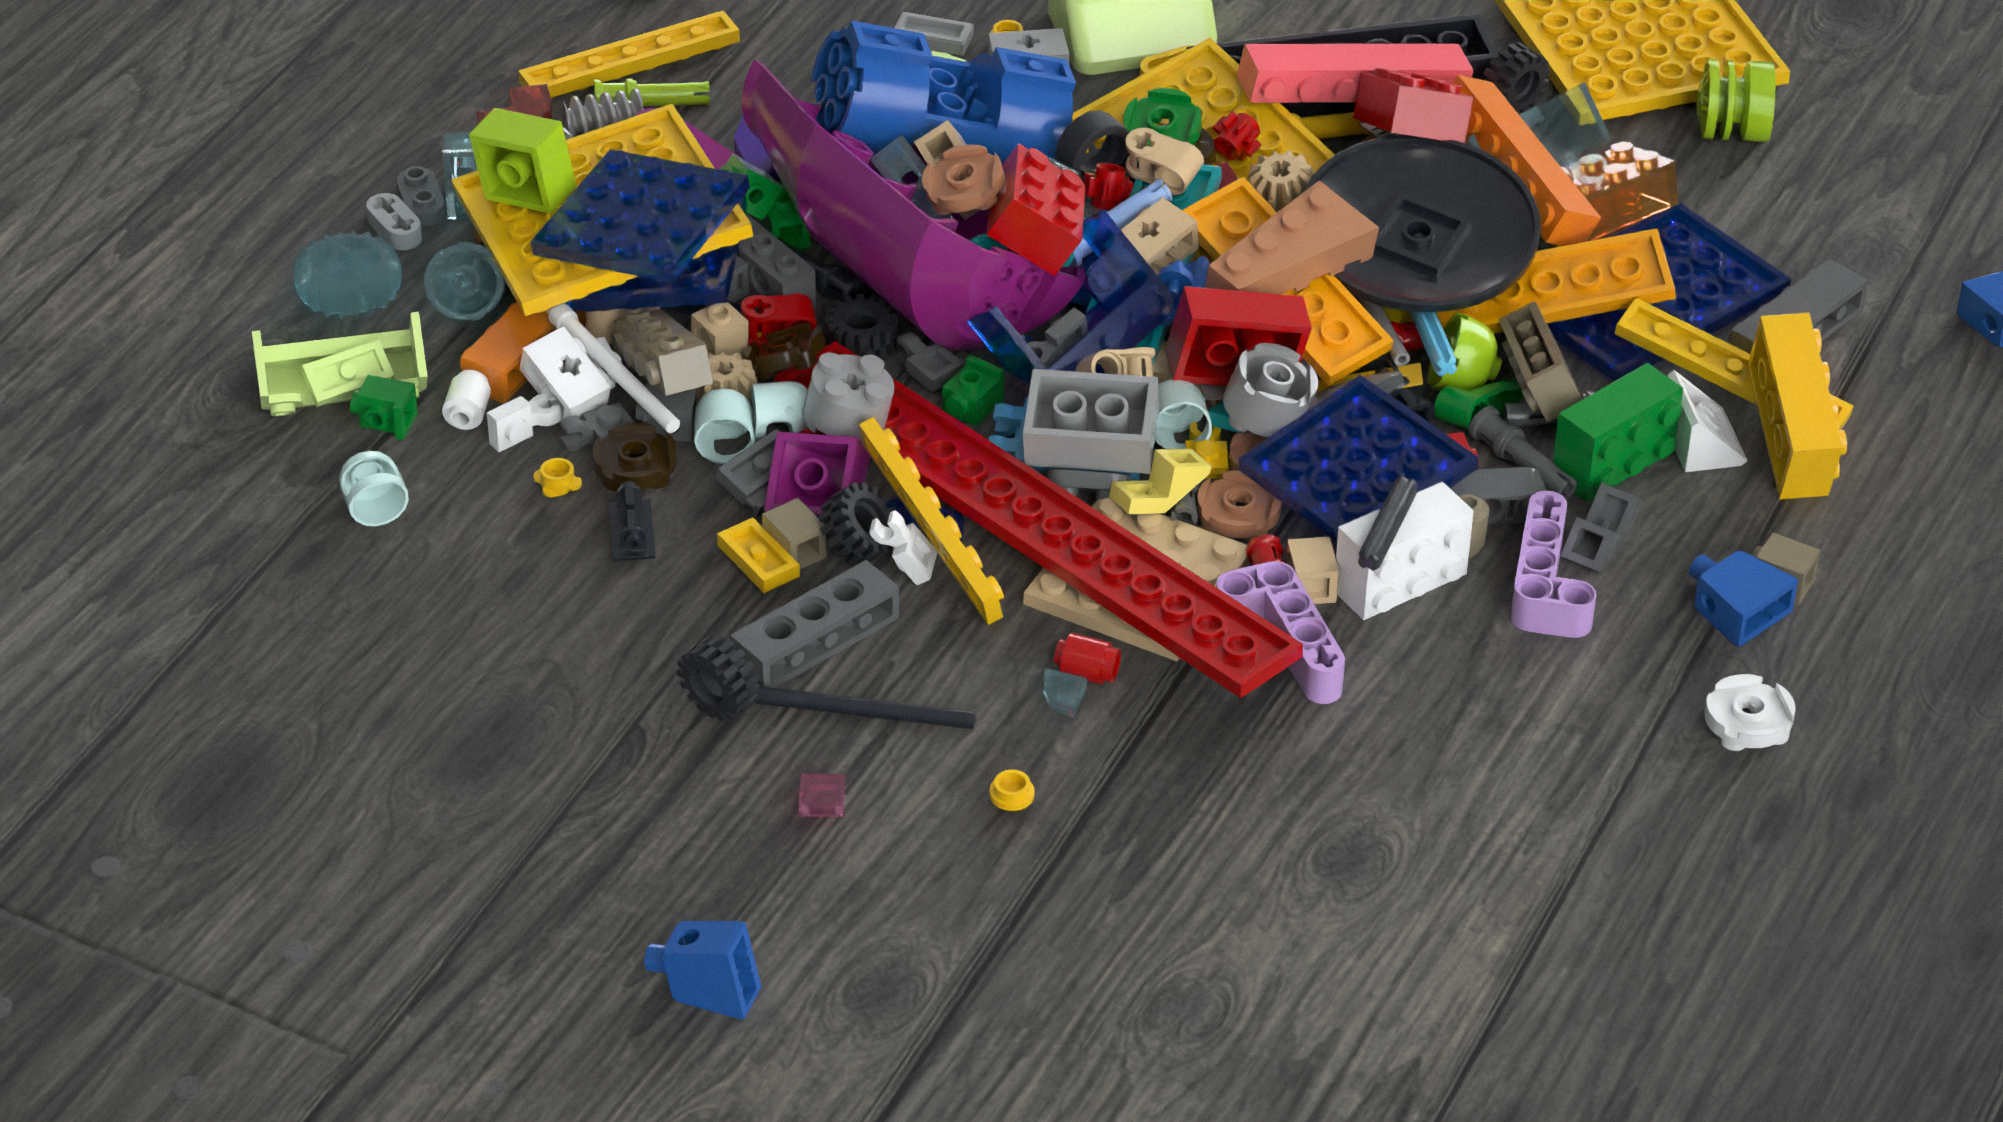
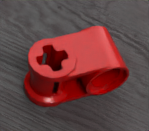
M804 294L753 295L741 302L740 312L748 320V345L756 341L758 348L768 343L766 335L773 331L803 323H809L811 330L814 331L817 324L812 300ZM758 330L761 332V337H758Z

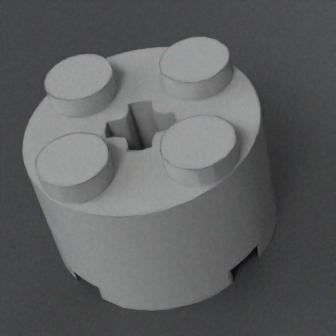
M1261 343L1257 344L1254 350L1247 352L1246 349L1241 354L1223 394V403L1229 414V424L1241 432L1250 431L1278 441L1289 440L1292 433L1299 428L1318 388L1317 374L1310 365L1307 370L1299 362L1301 356L1294 350L1282 345Z
M831 352L822 354L813 369L803 410V418L808 428L814 433L817 428L827 435L858 437L863 445L859 424L874 417L880 427L885 430L894 393V382L890 374L884 369V361L875 355H864L861 357L849 354L838 355Z

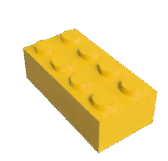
M1810 313L1760 316L1748 362L1750 378L1779 499L1829 496L1833 480L1839 477L1840 457L1845 455L1847 451L1845 431L1838 429L1836 421L1838 418L1836 396H1830L1828 389L1830 383L1829 366L1827 362H1822L1820 357L1821 334L1819 329H1813Z

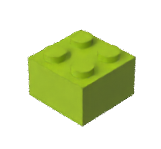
M494 108L469 134L485 200L552 214L577 187L561 121Z

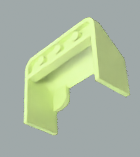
M1048 0V15L1055 28H1063L1070 54L1069 60L1073 68L1082 74L1096 75L1140 68L1141 61L1151 55L1182 46L1197 45L1208 38L1217 43L1212 0Z
M419 312L410 313V328L407 330L262 347L260 330L252 331L261 408L270 410L271 416L291 415L296 412L295 408L315 405L301 372L302 365L378 339L395 375L394 380L415 383L416 399L419 398V392L427 388L428 376ZM352 395L331 403L351 401Z

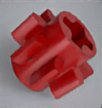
M1232 111L1227 117L1222 116L1212 127L1218 134L1213 139L1214 147L1221 156L1228 160L1238 158L1239 161H1243L1246 156L1251 158L1262 145L1256 140L1260 134V127L1256 120L1246 113H1238L1236 115Z
M1099 163L1096 165V170L1093 173L1085 172L1083 183L1085 184L1086 196L1091 197L1090 205L1099 209L1111 210L1122 203V200L1129 198L1134 182L1129 181L1130 177L1125 176L1126 169L1124 167L1110 163Z

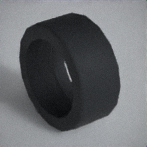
M1101 110L1087 112L1069 124L1059 138L1055 150L1056 165L1061 170L1068 169L1080 177L1082 182H1084L1085 172L1093 173L1096 170V165L1099 163H1110L1125 167L1127 158L1130 156L1126 149V138L1129 132L1109 113ZM1106 135L1105 142L1100 151L1090 161L1081 165L1083 156L1088 148L1096 140Z

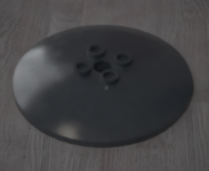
M1395 135L1365 141L1343 150L1329 159L1316 171L1305 188L1306 191L1320 180L1379 227L1373 257L1362 263H1359L1357 260L1347 264L1344 267V271L1334 276L1351 294L1380 306L1412 312H1445L1475 306L1500 295L1512 287L1529 269L1538 249L1541 230L1540 215L1535 199L1527 185L1511 168L1499 159L1483 150L1451 139L1443 141L1410 135ZM1416 233H1422L1427 237L1414 238L1412 237V235H1415Z

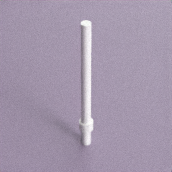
M566 303L550 307L546 310L549 314V321L557 329L564 326L573 338L577 337L580 339L587 353L668 433H673L679 428L680 421L578 321V315Z

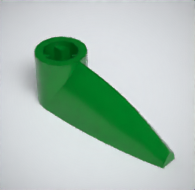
M1517 378L1488 383L1469 391L1449 385L1439 392L1435 401L1434 413L1437 420L1468 430L1474 416L1483 408L1493 406L1502 416L1504 403H1518L1524 398Z

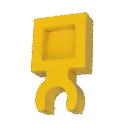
M1192 422L1189 433L1190 441H1185V449H1193L1211 465L1210 474L1204 479H1222V473L1228 471L1227 441H1220L1221 428L1213 426L1209 440L1198 442V437L1203 432L1198 430L1197 422Z

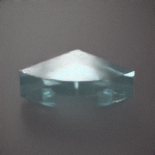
M1046 668L1043 678V692L1047 702L1061 714L1074 718L1087 690V678Z

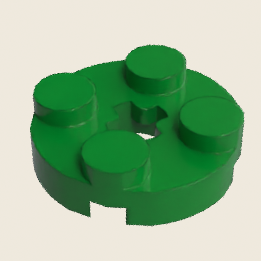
M1157 88L1148 91V97L1142 98L1138 102L1137 97L1130 101L1123 115V124L1129 133L1137 128H1150L1165 136L1194 145L1202 131V117L1199 106L1196 107L1191 102V97L1188 94L1177 89ZM1162 119L1169 120V124L1166 126L1155 125L1159 124Z

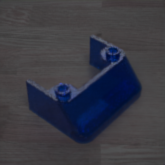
M1105 209L1083 220L1082 237L1099 257L1088 268L1085 275L1086 288L1097 302L1085 314L1088 331L1050 366L1046 368L1027 345V343L1035 340L1026 335H1019L997 306L976 314L971 320L967 321L1006 371L1028 384H1031L1033 369L1075 372L1081 360L1099 351L1134 348L1172 312L1173 298L1169 289ZM1096 363V373L1105 374L1103 367Z

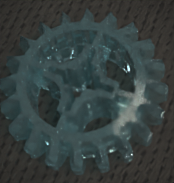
M355 230L350 234H341L337 231V234L331 237L324 234L321 241H309L308 248L300 249L299 257L295 259V266L293 267L294 287L297 289V295L301 298L302 304L310 305L312 312L323 311L325 317L338 314L342 319L345 315L351 314L358 318L359 313L363 312L373 314L375 307L386 308L387 301L396 299V292L401 289L402 268L398 253L394 251L393 244L385 243L383 237L372 238L370 232L358 235Z

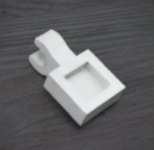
M543 393L533 397L529 402L520 396L487 412L489 444L495 450L501 452L532 437V426H551L561 420L560 406L556 404L549 408L548 395Z
M896 511L890 512L887 522L889 527L883 526L877 518L873 519L869 531L871 537L880 544L894 547L892 557L898 568L905 572L916 585L930 580L937 551L916 525L911 523L906 526L903 517Z

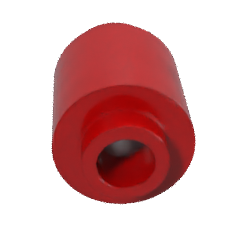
M1071 632L1066 640H1059L1055 651L1054 664L1060 665V674L1100 685L1104 681L1113 683L1119 671L1122 650L1114 648L1112 642Z

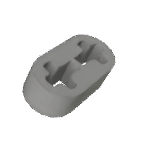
M381 193L369 198L366 203L368 223L390 247L397 250H409L421 243V222L399 197L390 193Z

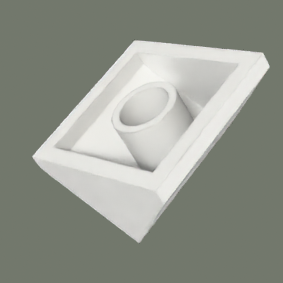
M1675 370L1670 372L1667 377L1683 387L1675 451L1684 471L1691 472L1735 467L1746 463L1748 460L1723 407Z

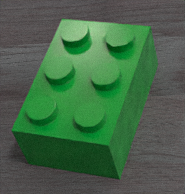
M1646 363L1560 412L1558 415L1553 463L1577 481L1574 494L1588 502L1595 498L1601 482L1614 487L1625 479L1639 474L1644 468L1656 461L1668 457L1674 451L1677 443L1676 435L1681 414L1683 387Z

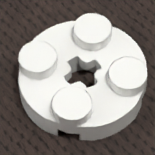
M1739 674L1723 678L1716 683L1715 690L1707 696L1704 714L1706 723L1711 731L1721 738V744L1732 751H1740L1745 747L1764 748L1784 744L1789 739L1795 716V703L1790 693L1777 683L1775 689L1769 685L1762 684L1763 677L1756 675ZM1744 708H1749V710H1750L1752 713H1756V714H1749V713H1746V712H1744V711H1742V710H1743Z

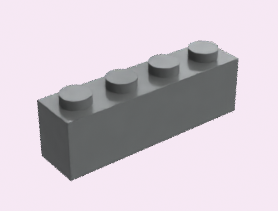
M1828 259L1816 269H1811L1804 278L1793 286L1786 287L1774 300L1760 306L1756 313L1745 321L1738 322L1732 328L1728 342L1751 354L1760 316L1810 313L1813 329H1819L1822 342L1863 311L1868 279Z

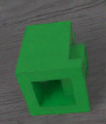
M969 355L966 358V365L942 386V410L954 418L977 427L994 411L995 404L1004 401V369Z
M368 375L360 390L354 391L351 398L350 411L352 414L359 415L360 427L395 433L397 440L404 441L418 416L415 383Z

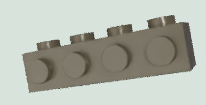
M1535 301L1499 319L1507 338L1501 344L1532 412L1540 409L1546 421L1549 422L1555 418L1558 419L1559 413L1583 400L1558 344Z
M648 308L633 309L626 312L624 318L614 320L616 333L611 335L614 352L626 362L628 367L636 370L639 376H643L651 386L654 385L665 396L713 384L706 344L660 308L651 311Z

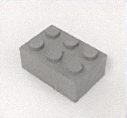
M1033 369L1023 429L1025 464L1040 467L1150 474L1159 412L1158 377Z

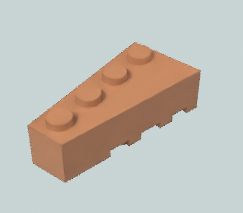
M1319 180L1209 264L1205 288L1282 294L1292 289L1297 292L1308 287L1311 280L1325 274L1331 277L1344 271V267L1347 264L1357 260L1359 263L1371 259L1379 227Z

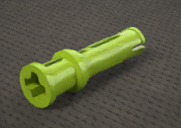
M627 78L623 83H602L600 79H594V98L598 104L603 92H607L614 102L618 90H622L629 100L631 90L637 88L640 91L643 106H666L669 104L710 105V96L694 95L695 92H710L709 81L637 84V81L632 78Z

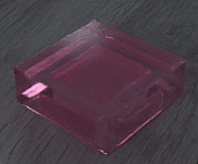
M801 773L799 816L844 817L846 774Z

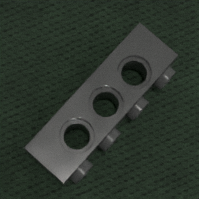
M743 211L751 222L754 236L741 240L735 245L724 247L748 262L749 294L751 296L804 294L812 300L813 308H816L815 269Z
M864 560L818 587L810 589L789 603L774 609L771 613L753 623L740 628L730 635V640L735 643V651H738L740 648L744 651L745 655L742 658L745 662L751 660L754 668L750 671L758 674L759 681L756 684L763 687L777 688L899 619V586L870 562Z

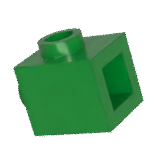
M734 154L718 171V174L741 209L762 221L784 189L767 172Z
M782 190L763 221L760 220V225L776 238L780 237L798 249L810 248V233L804 226L787 191Z

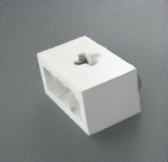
M564 326L523 348L520 371L538 394L545 393L548 395L549 408L556 404L560 406L561 420L569 416H577L582 420V413L608 404L611 390L609 377L602 368L595 367L588 358L586 348L581 340L577 337L573 338Z

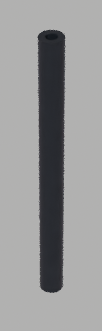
M760 686V691L757 693L758 696L756 698V704L974 729L976 723L975 711Z

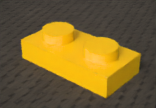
M750 518L717 533L718 547L763 593L800 577V564L754 518Z

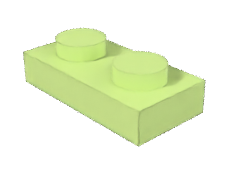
M379 339L302 365L301 369L316 407L353 395L355 390H360L368 375L394 379L395 376Z

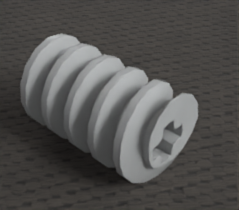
M637 88L631 90L629 100L622 90L616 92L614 102L607 92L601 94L599 104L592 94L586 96L584 106H582L577 96L571 97L569 108H567L562 100L564 127L573 137H576L577 134H585L634 117L636 113L643 110L641 94Z

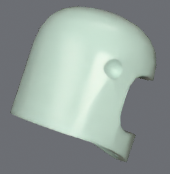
M1168 379L1159 383V412L1155 435L1157 444L1165 449H1185V444L1175 441L1174 433L1189 429L1192 422L1198 423L1203 414L1207 418V424L1203 433L1198 437V442L1209 440L1212 433L1211 418L1205 407V398L1199 387L1183 380L1173 381Z
M795 381L752 384L755 443L766 436V427L769 424H786L789 427L790 433H799L803 429L808 428L803 418V410L808 393L805 386Z
M716 389L705 394L697 403L694 413V442L696 449L706 459L715 463L725 464L755 443L752 425L754 415L751 403L743 394L732 389ZM747 431L750 432V442L743 450L730 455H720L714 450L715 440L736 439Z
M369 450L352 456L343 465L339 476L340 489L348 510L355 521L366 526H380L395 520L406 509L409 501L408 490L396 464L389 456L379 451Z

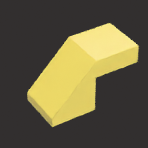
M1157 449L1154 452L1149 480L1112 481L1109 497L1127 514L1166 513L1210 474L1211 465L1193 449Z

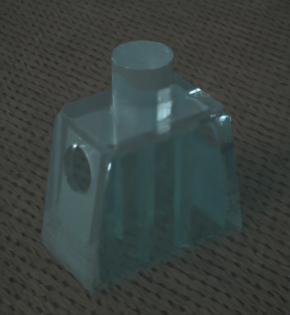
M471 132L446 133L443 136V164L448 219L469 218L454 192L451 179L478 170L469 138Z
M900 135L871 158L872 163L881 175L892 181L905 184L902 177L907 172L914 171L919 179L913 183L918 188L911 202L929 217L935 219L952 218L951 213L940 215L934 211L933 205L927 199L922 185V175L926 165L903 135Z

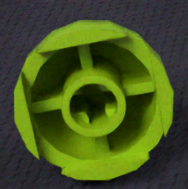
M1456 312L1451 316L1443 330L1446 334H1449L1447 339L1456 358L1455 365L1457 370L1453 375L1446 373L1441 377L1435 373L1431 362L1429 366L1428 383L1432 384L1430 386L1431 389L1439 392L1449 385L1466 391L1482 386L1487 380L1494 381L1501 367L1502 359L1497 357L1498 347L1494 333L1480 321Z

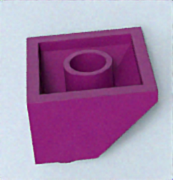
M777 432L764 512L799 498L819 517L823 513L820 508L823 503L827 502L828 498L852 483L857 482V485L861 482L865 483L869 453L860 439L849 436Z

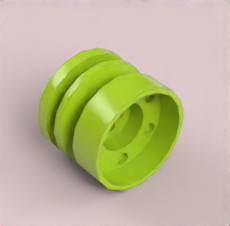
M1707 59L1702 79L1699 81L1697 95V117L1700 123L1702 139L1712 140L1716 123H1719L1721 140H1728L1733 124H1739L1742 141H1769L1774 118L1776 90L1775 65L1773 62L1748 61L1744 67L1742 78H1736L1733 60H1726L1722 77H1719L1718 60Z

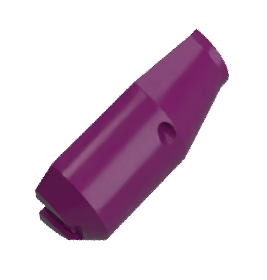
M753 60L743 86V117L751 133L760 140L804 226L819 244L932 341L949 349L964 351L984 349L998 345L1041 326L1060 312L1078 292L1085 281V268L1081 265L1074 267L1070 264L1069 267H1061L1057 274L1053 276L1017 253L994 246L987 250L972 243L970 240L975 235L982 236V234H986L989 209L980 210L966 220L958 212H952L947 215L937 214L934 211L933 205L927 199L922 185V175L927 163L915 144L902 157H882L873 155V151L866 146L865 142L859 141L846 133L834 130L832 134L828 133L815 120L822 108L821 105L818 103L815 105L794 98L760 61Z

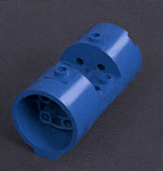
M852 20L848 28L842 27L841 31L832 30L827 35L817 54L810 82L816 83L814 91L815 105L818 103L822 106L815 119L819 125L830 134L837 130L865 142L866 146L873 151V155L893 158L902 157L915 144L914 141L948 120L962 136L966 145L986 147L988 154L995 156L996 153L999 156L1001 164L1005 162L1019 143L1027 149L1034 148L1039 150L1056 167L1055 150L1058 140L1066 127L1072 123V92L1076 85L1067 59L995 47L993 54L981 53L974 57L971 62L932 56L924 33Z

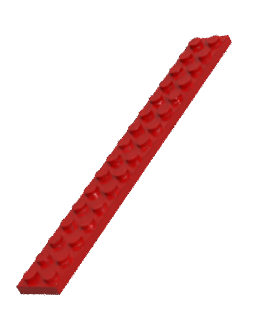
M835 341L817 353L816 358L818 363L819 357L828 352L838 355L856 354ZM816 364L803 370H795L791 366L775 375L774 381H795L801 383L808 390L811 375ZM893 379L894 393L885 429L889 428L896 437L900 446L898 452L902 458L910 457L914 462L921 478L918 481L923 488L930 486L938 498L1239 698L1247 695L1303 657V643Z

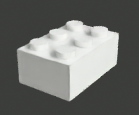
M1443 482L1416 494L1380 568L1375 571L1370 570L1368 567L1362 568L1359 566L1358 553L1380 509L1338 527L1336 562L1339 575L1337 595L1363 620L1381 612H1386L1392 607L1422 596L1430 590L1455 581L1467 574L1474 510Z

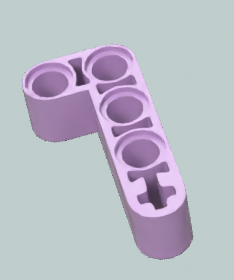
M1536 492L1531 496L1527 510L1514 584L1511 621L1519 629L1528 632L1570 638L1586 636L1590 633L1593 625L1596 590L1587 582L1557 577L1564 536L1567 501L1557 492Z
M1273 561L1222 573L1217 579L1216 588L1303 643V657L1290 665L1289 669L1304 695L1309 700L1320 704H1329L1337 701L1341 697L1343 689L1345 657L1294 569L1284 562Z

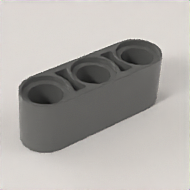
M1532 467L1442 471L1430 475L1423 484L1424 490L1443 482L1457 496L1471 494L1484 500L1489 507L1488 525L1525 523L1531 496L1536 492L1546 491L1542 474L1539 470Z

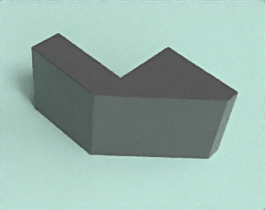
M1601 482L1586 520L1576 517L1560 556L1601 572L1628 538L1643 499Z

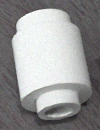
M464 370L452 379L442 409L443 416L450 425L459 429L469 430L481 424L491 394L488 379L484 374L476 370Z

